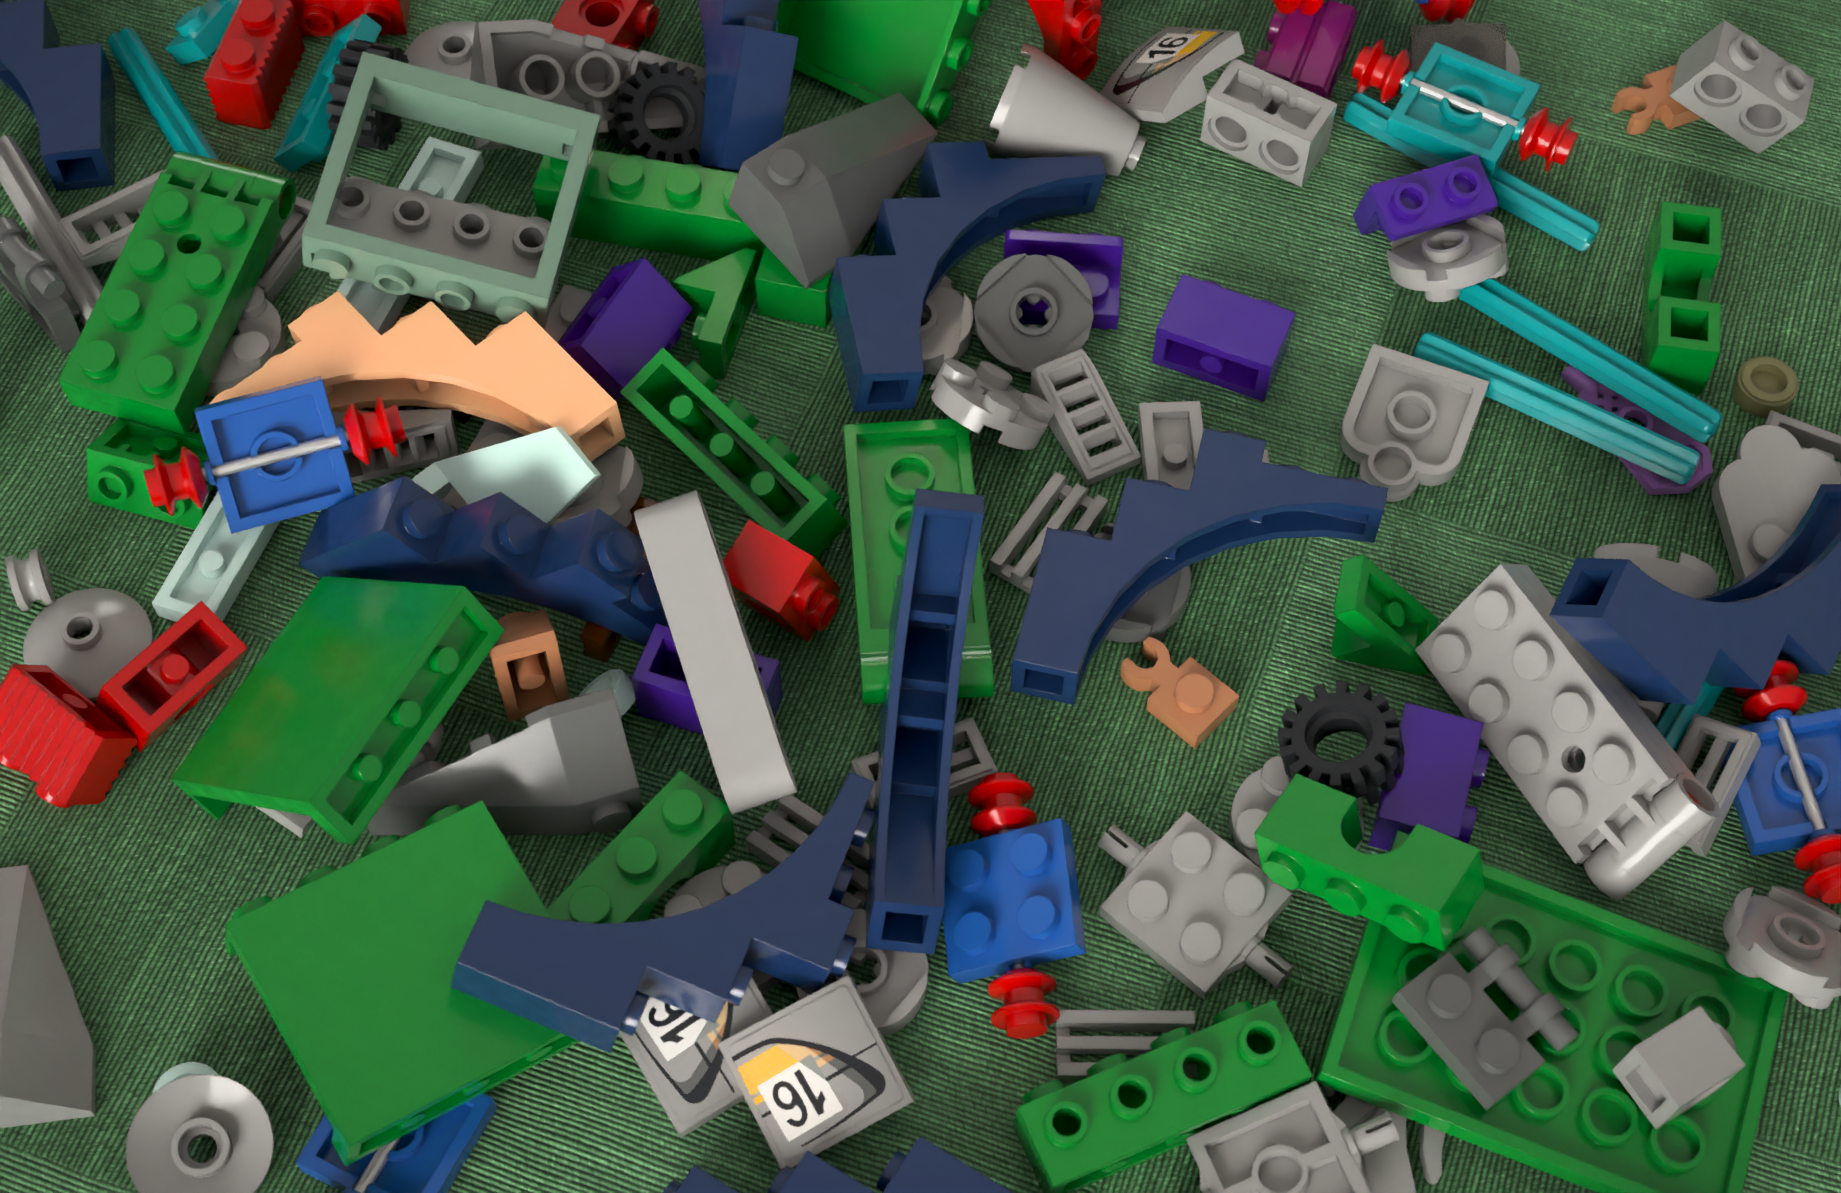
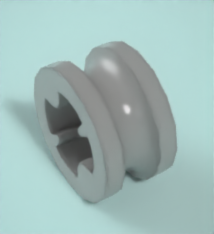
M40 549L30 550L29 556L26 559H17L15 555L5 558L9 583L16 603L22 612L31 610V604L38 600L43 601L46 605L55 603L52 580Z

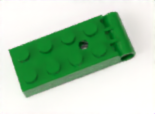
M184 151L174 153L168 163L166 173H160L58 379L71 405L171 432L187 434L195 417V408L200 406L284 224L288 222L292 215L296 201V184L293 179Z
M952 418L843 425L863 705L883 704L888 679L889 622L897 576L901 574L915 489L975 495L969 429ZM980 539L970 594L957 699L993 697L994 695L993 662Z

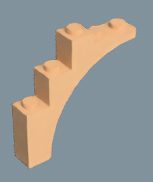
M339 291L321 303L309 307L299 318L287 325L294 339V346L284 353L270 358L262 368L234 387L220 392L209 403L212 404L322 376L332 412H346L350 403H353L358 409L375 408L377 396H381L384 407L397 405L452 409L504 424L524 436L562 426L590 462L626 437L617 402L526 311L509 323L499 325L493 329L486 339L475 346L432 301L413 314L402 317L395 323L393 328L380 335Z

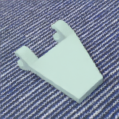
M558 426L434 462L411 480L441 501L447 496L453 486L468 505L502 492L542 521L551 525L601 474L562 426Z

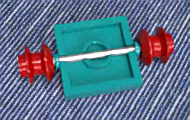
M1379 39L1373 48L1365 45L1361 50L1351 75L1352 78L1359 80L1357 93L1362 94L1370 86L1380 89V102L1383 104L1398 96L1399 93L1403 94L1388 118L1386 134L1450 161L1477 154L1486 176L1491 178L1513 140L1516 142L1519 140L1518 149L1522 162L1527 161L1534 154L1544 157L1546 172L1552 169L1555 162L1565 166L1579 137V133L1570 130L1573 123L1572 117H1569L1561 125L1549 121V108L1544 107L1532 114L1529 120L1526 118L1537 100L1541 87L1540 84L1437 42L1434 43L1417 73L1410 70L1411 62L1408 50L1403 49L1395 57L1385 53V41L1383 39Z

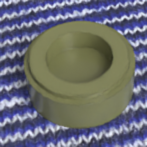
M1759 356L1747 360L1740 367L1733 382L1732 393L1735 401L1743 410L1754 416L1767 418L1770 410L1783 414L1790 408L1798 392L1799 382L1793 369L1785 362L1773 357Z

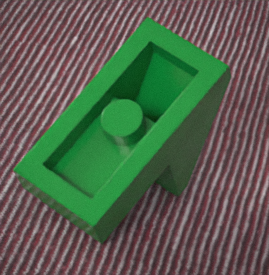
M743 248L672 280L670 284L693 308L685 319L695 322L692 333V348L699 349L700 365L711 377L725 379L755 299V278L758 271L756 250Z
M1365 555L1343 560L1338 591L1335 596L1334 616L1337 619L1331 649L1332 656L1344 661L1410 674L1423 675L1430 673L1429 668L1415 649L1437 628L1438 618Z

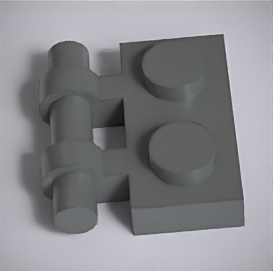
M0 213V284L63 353H66L74 348L81 334L74 319L81 314V311L65 288V283L57 275V265L44 251L34 250L27 243V233L13 218H4Z
M1481 926L1462 942L1465 949L1479 963L1476 968L1467 973L1451 953L1448 952L1398 990L1391 1001L1487 1111L1545 1063L1541 1055L1528 1042L1529 1039L1540 1032L1559 1053L1575 1040L1579 1033L1561 1014L1565 1007L1550 991L1544 995L1517 965L1521 958L1508 943L1500 946L1490 933ZM1495 983L1523 1013L1513 1022L1504 1015L1485 993Z

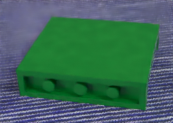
M779 0L776 21L779 22L778 33L799 37L793 69L869 104L901 93L931 126L937 130V127L946 121L952 110L954 94L950 92L956 75L966 67L971 58L974 41L970 37L977 18L984 15L992 0Z
M323 576L171 777V780L213 819L220 820L232 802L310 816L336 842L354 845L505 629L465 586Z
M482 800L464 809H461L459 805L446 807L428 818L423 825L424 828L402 839L395 834L383 837L369 845L362 852L360 859L339 869L335 865L318 868L306 875L298 883L297 889L275 900H272L270 896L256 898L236 910L232 915L233 920L225 925V949L230 957L235 954L239 956L333 1127L332 1144L345 1167L580 1042L451 988L457 960L486 900L523 913L552 919Z

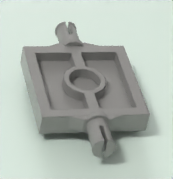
M1185 811L1161 839L1149 844L1146 848H1143L1129 837L1116 824L1109 828V834L1105 832L1098 847L1106 851L1126 867L1127 870L1121 884L1100 906V917L1200 998L1205 1000L1225 976L1241 969L1245 964L1270 982L1275 989H1279L1283 985L1284 979L1287 980L1295 966L1289 964L1264 944V940L1269 926L1290 903L1292 893L1273 882L1262 872V869L1189 812Z
M1314 1081L1187 1137L1186 1141L1200 1170V1189L1202 1193H1371L1363 1178L1361 1156L1394 1141L1398 1142L1400 1138L1387 1111L1378 1117L1347 1129L1345 1123L1330 1111L1317 1082Z

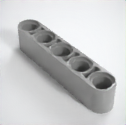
M698 490L634 511L638 531L729 810L732 814H736L798 792L726 568Z

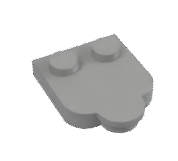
M1373 343L1345 413L1340 431L1342 450L1352 461L1360 464L1359 479L1366 481L1370 485L1388 488L1387 502H1396L1408 498L1416 491L1419 484L1437 486L1449 481L1458 470L1489 381Z
M1761 425L1750 430L1739 444L1738 460L1727 465L1715 479L1712 486V501L1736 583L1755 572L1779 550L1806 514L1821 484H1841L1840 471L1828 455L1816 449H1801L1797 439L1789 431L1779 426Z

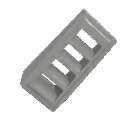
M164 170L56 221L60 231L84 268L119 258L135 225L130 220L139 217L160 173H165ZM118 223L121 229L111 234L107 226ZM95 230L100 240L90 244L83 233Z
M1084 349L1076 350L1033 369L1031 372L1030 394L1040 397L1053 406L1054 413L1048 422V426L1086 486L1141 464L1142 456L1097 369ZM1086 401L1088 404L1069 413L1066 411V408ZM1096 422L1101 424L1100 427L1081 435L1077 432V430ZM1112 441L1115 446L1092 457L1087 452V450Z
M452 409L398 410L406 439H408L406 442L395 444L398 457H394L383 447L372 451L370 464L366 465L354 456L351 443H348L349 450L343 451L351 482L357 483L421 468L437 461L458 456L460 454V447ZM332 412L335 425L342 424L343 430L347 431L343 419L346 412ZM434 433L435 439L424 440L423 435Z

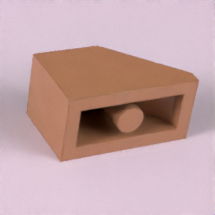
M545 608L530 613L513 612L501 617L497 622L505 631L490 650L489 656L508 722L525 718L526 715L545 706L569 700L570 696L558 642Z

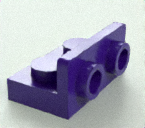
M1476 154L1370 185L1355 210L1353 217L1361 235L1382 229V232L1386 234L1389 240L1395 241L1490 213L1495 209L1498 201Z
M1010 229L1005 232L1003 260L1010 256L1027 253V256L1037 254L1045 257L1049 254L1066 260L1082 274L1091 290L1094 313L1091 328L1117 330L1124 245L1122 237L1104 236L1098 233L1045 232L1039 229ZM1025 300L1019 305L1023 312V316L1019 320L1021 324L1046 325L1048 323L1044 318V314L1049 308L1045 302L1041 301L1036 305H1032Z

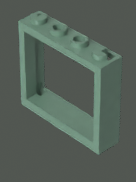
M362 52L302 233L303 266L329 272L330 278L333 279L348 277L375 284L379 289L390 294L404 295L410 293L433 299L451 310L464 311L471 309L497 316L505 323H509L526 311L545 329L596 149L601 115ZM369 108L568 161L535 278L331 225Z

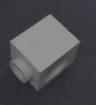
M1699 1006L1636 1045L1612 1071L1653 1127L1658 1129L1722 1088L1746 1065L1738 1056L1735 1043L1730 1034L1720 1024L1712 1022L1702 1007Z

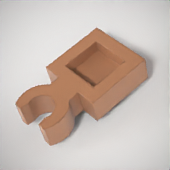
M1677 64L1645 75L1640 88L1627 87L1616 93L1611 107L1614 114L1624 110L1636 112L1630 116L1626 128L1629 135L1644 133L1650 128L1652 121L1661 119L1668 130L1702 119V117L1669 97Z
M1146 638L1142 648V655L1154 664L1153 667L1140 668L1128 658L1121 663L1120 676L1126 685L1137 691L1152 692L1148 697L1146 710L1194 749L1237 708L1239 695L1191 656L1177 668L1170 662V655L1166 646L1155 638Z

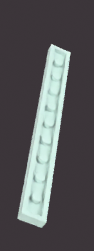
M428 137L398 188L407 191L422 190L434 197L464 203L484 168L482 153ZM348 277L344 278L337 290L380 335L392 328L411 295L410 293L404 295L390 294L382 291L375 284ZM218 491L152 602L157 615L177 622L202 601L223 622L280 521L231 534Z

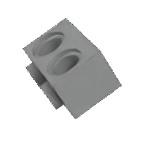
M1724 20L1680 54L1669 97L1747 148L1760 154L1805 122L1815 79L1805 74L1799 67L1790 64L1760 44L1752 36L1745 34Z
M1235 58L1207 94L1200 141L1302 187L1328 149L1337 103Z

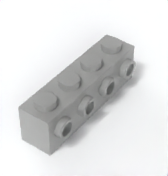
M360 176L346 177L331 223L332 226L531 278L536 276L551 222L541 217L517 216L495 211L479 203L465 204L434 197L422 190L407 191L377 184Z

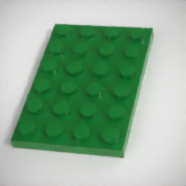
M1397 831L1391 840L1388 852L1402 845L1409 834ZM1482 863L1485 890L1445 952L1423 942L1417 944L1406 942L1394 935L1386 926L1366 918L1315 1078L1317 1083L1597 1193H1742L1788 991L1767 982L1761 977L1752 978L1740 974L1728 964L1723 954ZM1481 926L1490 933L1500 946L1505 943L1511 946L1521 958L1517 965L1544 995L1550 991L1565 1007L1561 1014L1579 1033V1036L1559 1053L1540 1032L1529 1039L1528 1042L1541 1055L1545 1063L1487 1111L1391 1001L1398 990L1448 952L1451 953L1467 973L1476 968L1479 963L1465 949L1462 942ZM1496 983L1485 991L1511 1022L1523 1014ZM1701 1006L1712 1022L1720 1024L1730 1034L1735 1043L1737 1054L1746 1066L1722 1088L1663 1126L1655 1129L1612 1069L1636 1045Z

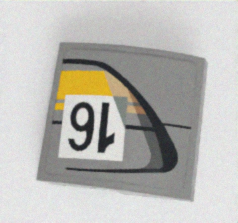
M1167 26L1141 44L1123 61L1107 81L1100 94L1136 120L1167 123L1206 100L1207 91L1203 76L1245 53L1239 31Z
M851 974L717 1044L781 1170L786 1165L791 1168L796 1166L806 1151L816 1155L916 1100Z
M752 977L739 1006L726 1002L715 1024L649 997L634 1035L631 1036L619 1031L620 1036L680 1138L745 1099L717 1044L773 1014Z

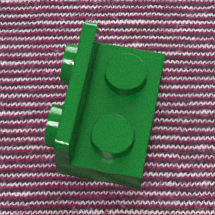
M118 418L86 448L89 500L104 506L196 529L208 509V497L204 507L201 509L190 498L177 501L175 515L170 516L166 505L153 506L147 489L144 470L154 468L153 454H157L165 464L179 461L181 448L184 446L199 457L202 468H204L203 460L209 458L202 435L190 431L183 435ZM207 480L208 490L210 493L216 485L210 486Z

